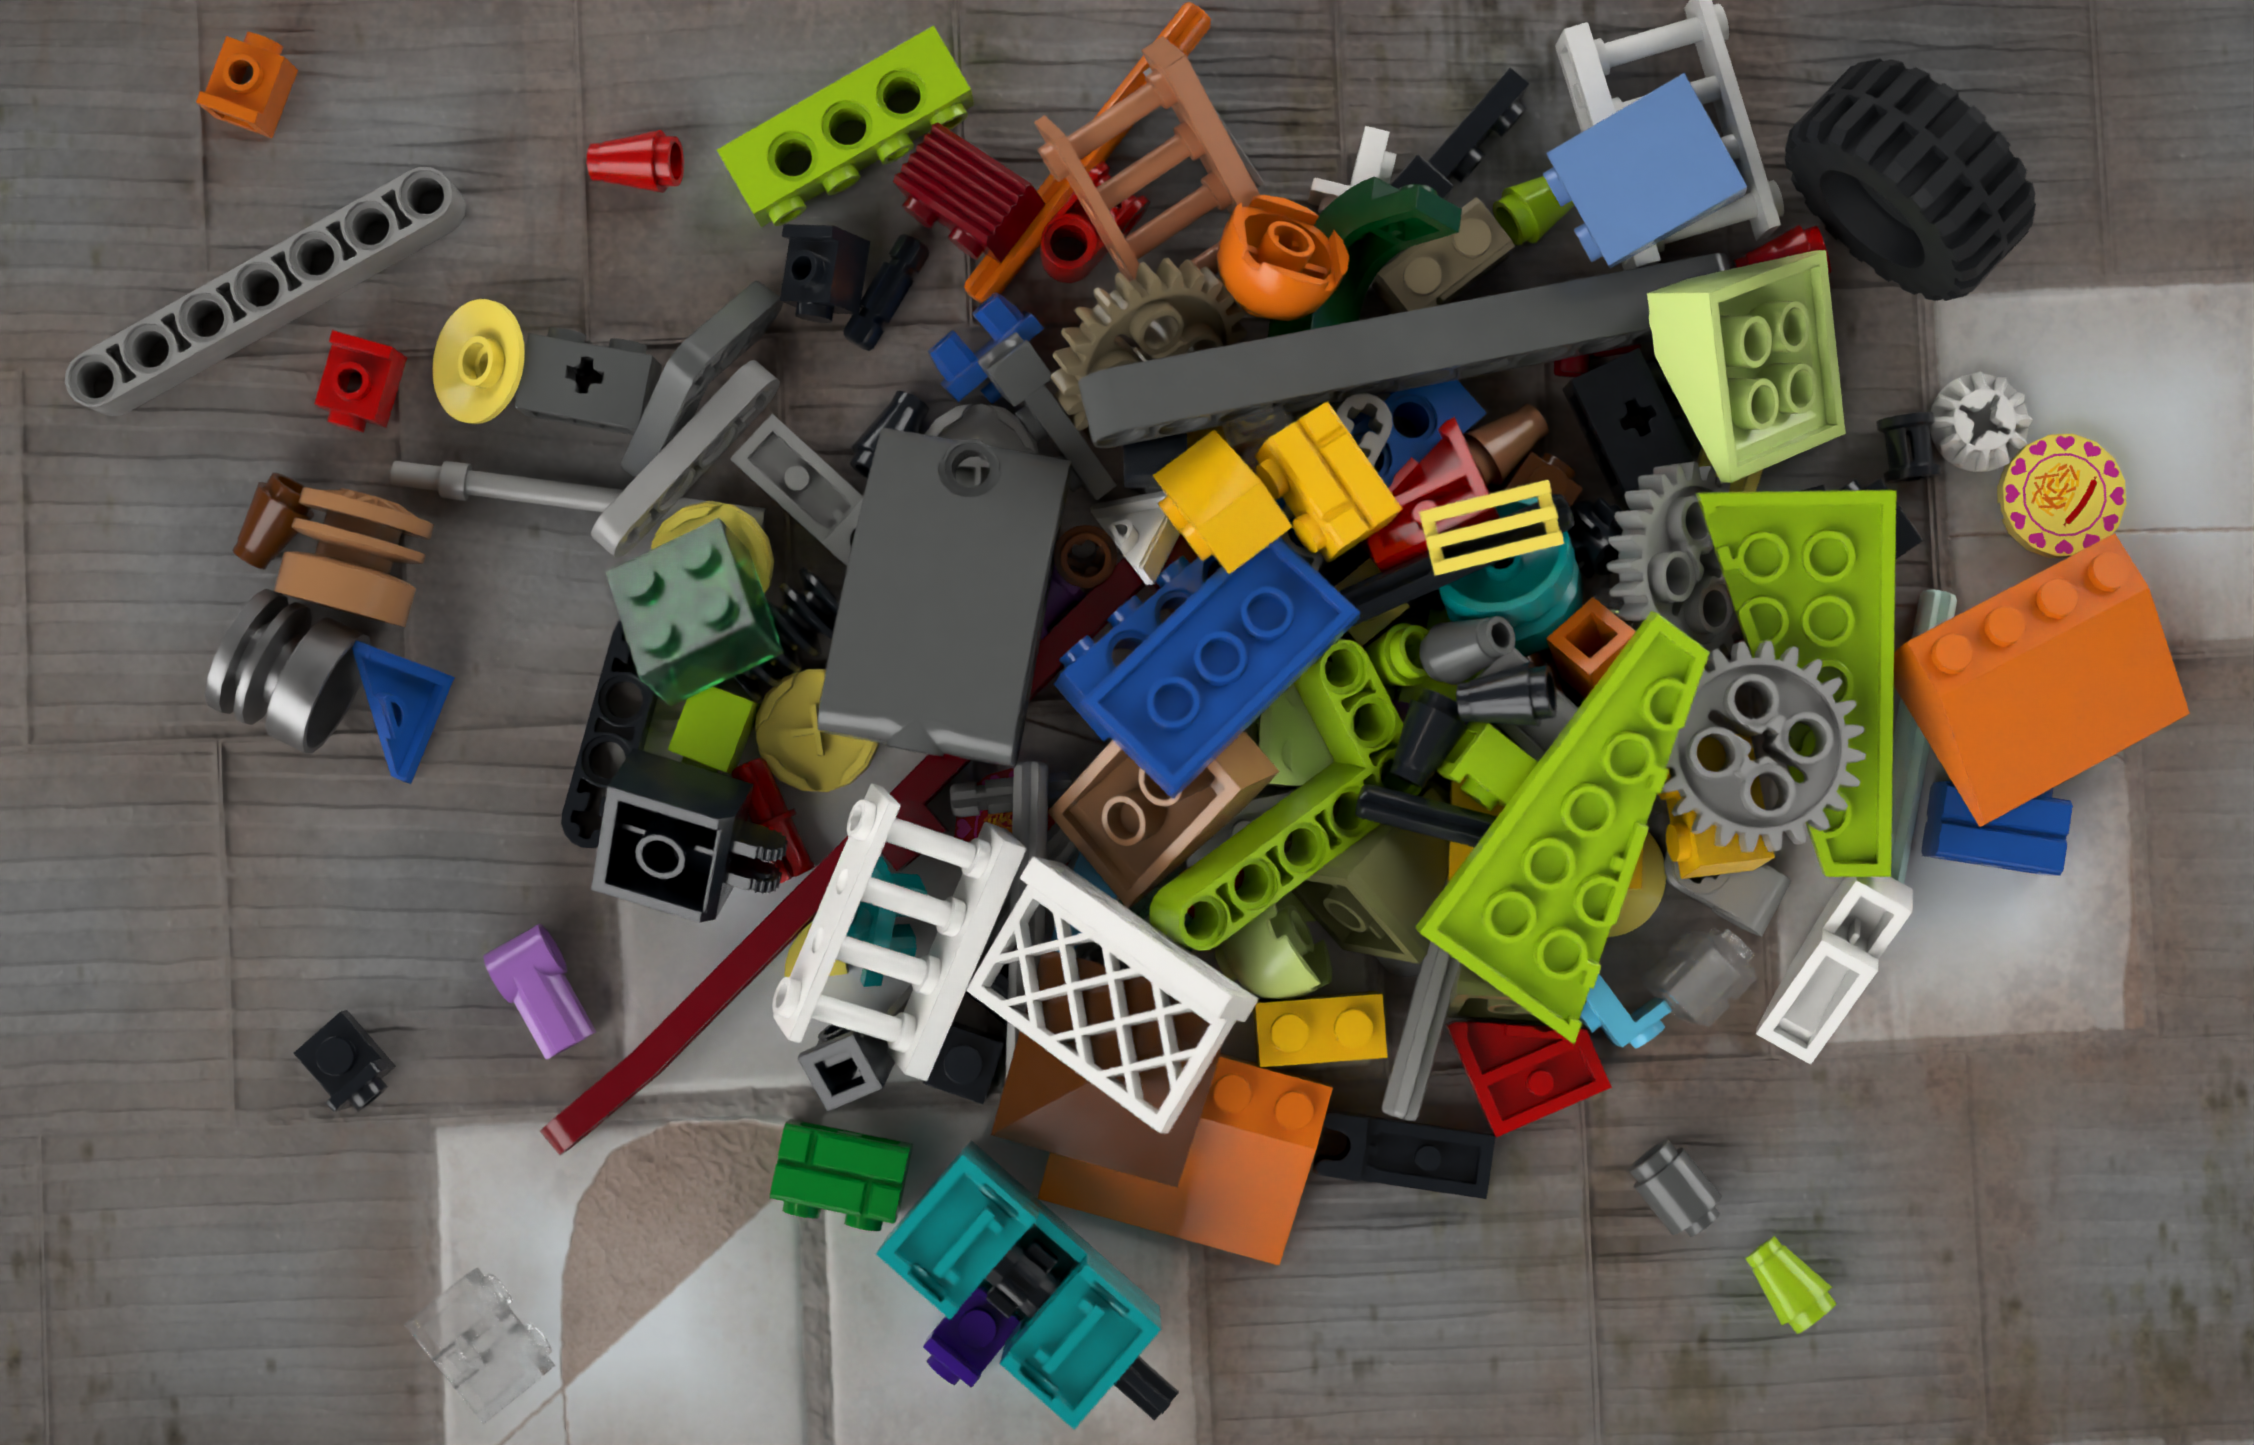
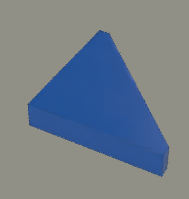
M355 640L352 648L390 775L411 784L455 677Z

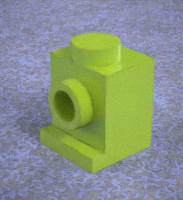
M1470 721L1466 725L1468 727L1467 731L1436 772L1442 777L1458 783L1465 778L1466 781L1460 789L1487 810L1492 811L1496 804L1505 807L1538 762L1491 724Z

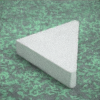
M1164 491L1092 505L1090 508L1091 513L1103 530L1112 538L1116 547L1146 585L1154 584L1180 535L1157 504L1166 497Z

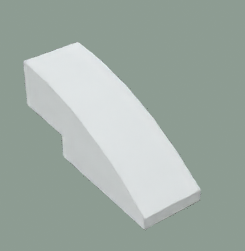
M1845 877L1792 961L1756 1028V1035L1812 1064L1878 972V959L1913 912V889L1892 877Z

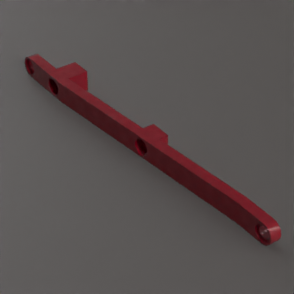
M1269 438L1262 441L1241 458L1255 474L1256 466L1259 463L1254 456ZM1182 534L1179 535L1160 574L1182 555L1190 564L1198 558V555ZM1125 557L1115 566L1113 573L1106 581L1095 586L1040 641L1029 703L1064 668L1059 659L1085 636L1089 635L1093 639L1109 623L1107 619L1146 586ZM1219 569L1209 570L1208 579ZM1156 582L1148 585L1154 593L1161 589ZM1168 608L1172 614L1176 611V609ZM928 754L889 793L901 805L896 818L943 834L948 833L949 830L929 808L928 804L972 760L949 754H943V756ZM849 836L631 1054L540 1130L541 1134L560 1156L585 1138L660 1075L814 920ZM885 842L881 851L896 871L904 870L921 855V853Z

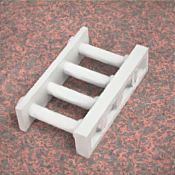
M1689 0L1684 8L1687 19L1604 43L1601 38L1593 40L1588 22L1565 28L1555 45L1581 132L1642 98L1638 97L1622 102L1619 97L1611 99L1605 76L1610 74L1611 67L1695 43L1706 78L1690 82L1702 105L1710 102L1714 103L1724 136L1721 137V140L1747 185L1745 196L1623 261L1622 266L1624 270L1656 265L1661 261L1659 252L1664 251L1665 244L1750 220L1756 241L1768 238L1781 225L1779 217L1784 215L1783 198L1777 183L1774 180H1767L1725 44V40L1729 39L1727 17L1721 4L1713 5L1712 0Z
M871 783L865 799L858 800L851 810L847 822V834L849 837L790 977H784L777 986L772 1005L773 1018L787 1039L797 1043H801L811 1018L888 1042L887 1052L905 1075L927 1081L1027 848L1007 829L984 822L978 838L972 839L969 843L898 819L896 816L901 805L882 786ZM885 842L960 866L962 876L953 897L950 896L944 901L871 877ZM860 901L937 925L938 932L928 955L925 954L919 959L846 936ZM835 960L912 983L913 991L904 1012H899L896 1016H892L821 994Z

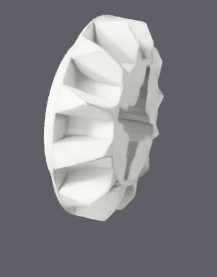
M1981 371L1953 380L1937 395L1930 411L1934 413L1935 423L1930 425V433L1937 450L1954 466L1971 472H1988L2009 464L2011 459L2027 445L2028 428L2033 420L2027 413L2024 403L2025 395L2017 392L2007 382L2006 377H1995L1983 374ZM1993 402L1990 408L1992 412L1989 420L1997 425L1996 429L1999 432L1996 433L1988 430L1974 439L1972 443H1969L1974 435L1972 433L1974 422L1967 417L1965 411L1968 410L1976 413L1983 409L1985 405Z

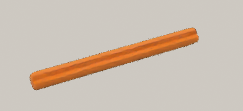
M1191 2L1184 3L1156 40L1163 36L1188 57L1210 29L1211 18L1199 6ZM1144 55L1094 119L1147 84L1143 72L1150 66ZM1133 125L1080 160L1087 173L1099 162L1107 160ZM1052 173L1049 174L1037 190L1045 202V206L1001 263L986 255L965 281V291L978 303L982 304L995 292L1001 294L1041 244L1042 232L1045 226L1064 206L1073 193V189L1066 178L1058 182Z

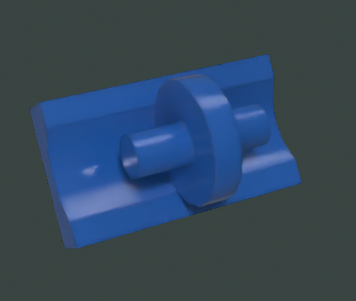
M995 292L972 313L975 319L991 336V339L979 350L973 353L953 330L928 350L936 368L945 378L940 384L958 403L988 377L977 362L985 353L1015 332L1019 334L1023 341L1027 340L1029 342L1044 329L1033 314L1027 311L1020 312L1016 306L999 293ZM989 382L980 390L991 404H994L1002 397L992 382Z

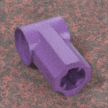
M537 924L484 954V963L492 981L509 1003H515L546 1060L596 1033L594 1026L565 976L568 969L564 957L553 937L542 924Z

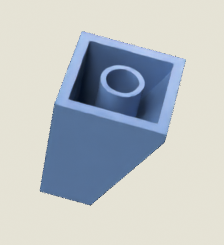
M1685 73L1547 152L1546 154L1553 167L1542 173L1560 206L1562 207L1573 201L1584 223L1573 230L1591 262L1604 257L1609 268L1622 263L1745 196L1747 190L1744 179Z

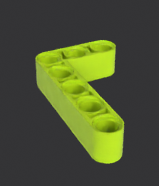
M1338 639L1293 683L1334 762L1170 881L1153 897L1149 909L1151 925L1176 943L1198 951L1210 950L1218 946L1320 870L1329 861L1379 826L1381 823L1362 819L1356 815V802L1363 785L1373 784L1416 796L1421 792V788L1407 783L1389 772L1394 763L1393 759L1403 728V722L1368 654L1360 644L1352 640ZM1331 655L1333 661L1330 675L1326 677L1325 664ZM1359 709L1360 722L1357 729L1354 730L1353 719L1356 711ZM1385 763H1387V775L1382 782L1381 772ZM1340 798V809L1334 818L1333 807L1336 800ZM1292 833V845L1285 855L1284 843L1287 836ZM1243 868L1244 880L1241 887L1235 891V878ZM1194 904L1195 916L1192 923L1185 929L1184 918L1186 912Z

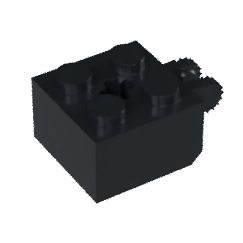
M633 748L607 787L591 890L699 923L716 920L734 887L748 891L754 890L755 893L760 892L762 894H770L771 891L776 892V888H779L782 872L779 871L780 868H777L775 864L769 862H776L778 859L782 860L783 856L785 857L788 840H786V836L782 835V832H776L775 829L769 830L768 827L747 821L754 784Z

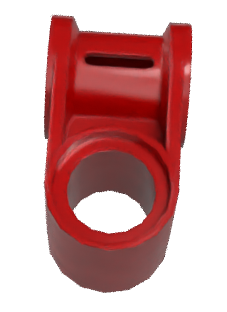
M1103 161L1099 162L1088 173L1096 188L1112 178L1109 175L1111 168ZM1074 191L1064 206L1047 223L1041 237V262L1043 269L1051 278L1062 283L1081 281L1090 274L1109 252ZM1131 195L1109 210L1124 237L1139 222L1151 203L1143 195L1137 198ZM1073 237L1081 241L1086 251L1077 260L1065 261L1053 253L1051 249L1053 244L1060 238Z

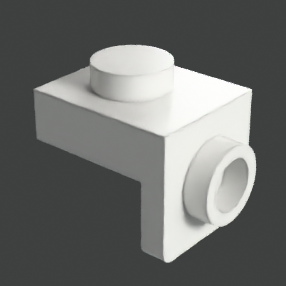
M1365 126L1350 186L1314 178L1308 203L1319 206L1318 212L1321 213L1338 196L1364 180L1375 176L1389 184L1397 155L1385 151L1390 132Z

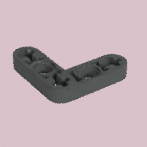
M754 281L680 344L661 373L623 457L621 468L636 478L693 418L709 383L753 346L776 319L783 305L779 295L761 282Z

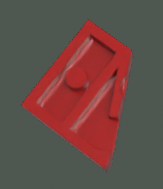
M1455 417L1445 421L1438 429L1442 439L1420 462L1410 458L1394 475L1393 482L1388 487L1402 510L1385 527L1366 538L1374 560L1381 572L1428 551L1419 515L1420 511L1489 494ZM1496 507L1436 521L1435 523L1438 534L1497 520L1500 519Z

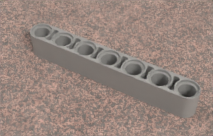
M432 167L412 169L79 354L70 362L65 373L67 391L76 402L104 415L119 416L126 414L451 233L460 226L465 216L466 204L464 197L442 172ZM443 189L444 201L441 207L433 213L420 214L419 201L422 196L429 190ZM388 219L389 232L385 239L374 245H366L365 231L368 226L375 220ZM333 249L334 262L331 268L324 274L312 275L311 261L319 251ZM277 279L279 293L276 299L268 305L258 306L256 298L259 287L268 280ZM222 309L224 323L221 329L215 335L204 337L202 326L205 317L214 310ZM166 339L169 345L166 360L159 366L151 368L148 362V353L151 347L156 342ZM111 370L114 381L110 392L103 397L96 398L94 382L102 372Z

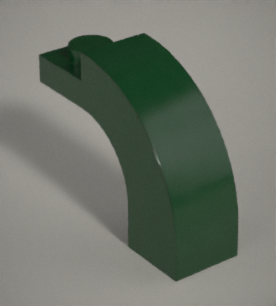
M1374 176L1351 187L1330 203L1320 213L1314 224L1328 239L1333 230L1342 238L1349 254L1346 274L1334 293L1315 312L1304 318L1291 321L1270 319L1268 338L1359 321L1361 307L1367 290L1381 268L1392 257L1409 247L1459 233L1462 209L1437 196V192L1433 188L1425 185L1410 184L1397 189Z

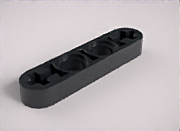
M636 611L625 615L617 622L612 632L562 811L561 825L565 836L571 843L581 848L598 849L601 831L594 830L591 839L584 836L585 826L576 822L579 811L586 812L591 810L596 793H583L585 781L597 787L607 788L613 779L603 778L595 772L592 765V756L595 750L601 744L607 742L619 745L624 751L626 758L633 748L644 750L670 657L673 639L667 624L649 612ZM643 623H650L649 634L658 638L656 649H645L639 667L643 669H652L648 681L631 672H616L619 660L632 665L636 650L635 646L627 642V635L630 631L640 632ZM624 682L635 684L640 689L643 697L640 710L629 718L616 716L609 706V695L612 689ZM602 796L599 807V815L603 817L606 796Z

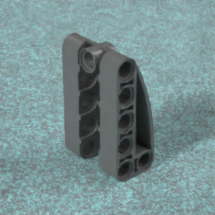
M882 428L859 513L840 598L818 711L819 731L876 743H886L885 746L918 753L936 756L949 754L964 759L1016 767L1055 564L1054 550L1060 537L1072 466L1071 460L992 447L976 439L958 441L897 429ZM969 457H980L989 463L987 479L976 487H965L956 481L958 465Z

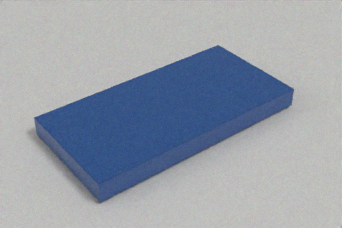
M1278 537L1232 573L1228 574L1222 566L1080 702V709L1174 800L1360 619V611L1287 542Z

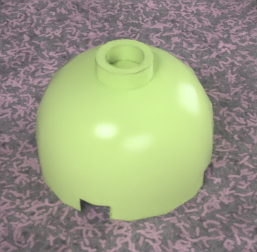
M1291 891L1223 941L1221 946L1215 949L1216 960L1224 976L1232 982L1239 980L1247 991L1267 1001H1284L1300 998L1332 982V966L1325 941L1322 940L1313 944L1310 930L1306 924L1308 921L1316 920Z

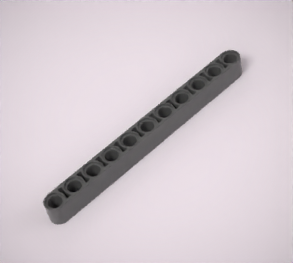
M1724 253L1698 256L1111 367L1093 372L1078 381V386L1093 446L1098 448L1115 447L1315 408L1325 402H1329L1330 405L1341 403L1346 398L1355 394L1368 393L1377 396L1653 342L1652 330L1649 325L1647 293L1685 279L1729 270L1731 265L1728 255Z

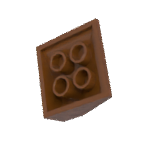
M1053 951L1042 954L1036 971L1039 990L1042 991L1066 985L1060 952ZM1076 957L1080 981L1107 974L1104 964ZM1144 976L1123 980L1129 1016L1156 1010L1151 981ZM1109 985L1082 991L1088 1026L1115 1020ZM1168 994L1170 1006L1180 1004L1178 1000ZM1068 995L1041 1001L1045 1025L1053 1034H1059L1074 1030ZM1026 1007L1025 1013L1029 1015L1028 1008ZM1193 1011L1172 1016L1178 1051L1182 1052L1197 1048L1210 1023ZM1158 1020L1131 1026L1137 1062L1165 1056ZM1117 1030L1090 1036L1094 1063L1103 1070L1123 1066ZM1020 1031L990 1135L1178 1187L1223 1043L1169 1133H1159ZM1075 1040L1066 1042L1077 1050ZM1189 1060L1181 1062L1182 1071ZM1166 1065L1139 1072L1143 1098L1158 1110H1160L1171 1091ZM1125 1075L1115 1077L1116 1080L1126 1086Z

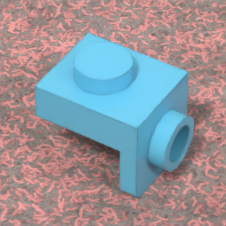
M1599 974L1594 989L1590 988L1588 992L1587 1002L1584 1004L1580 1020L1591 1033L1600 1027L1612 1044L1623 1048L1630 1042L1636 1049L1663 1031L1665 1025L1660 1019L1670 1013L1672 1009L1665 999L1654 997L1629 1015Z

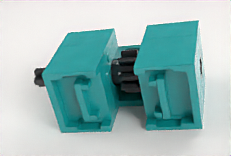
M972 1140L969 1141L893 1228L876 1253L882 1261L949 1320L957 1313L960 1306L984 1279L993 1285L986 1294L987 1297L985 1299L1007 1319L1010 1318L1017 1308L1026 1314L1025 1318L1019 1322L1014 1328L1013 1333L1005 1341L1000 1365L1073 1430L1077 1428L1113 1385L1154 1421L1161 1413L1163 1414L1168 1409L1171 1401L1179 1393L1174 1386L1139 1356L1162 1330L1160 1306Z

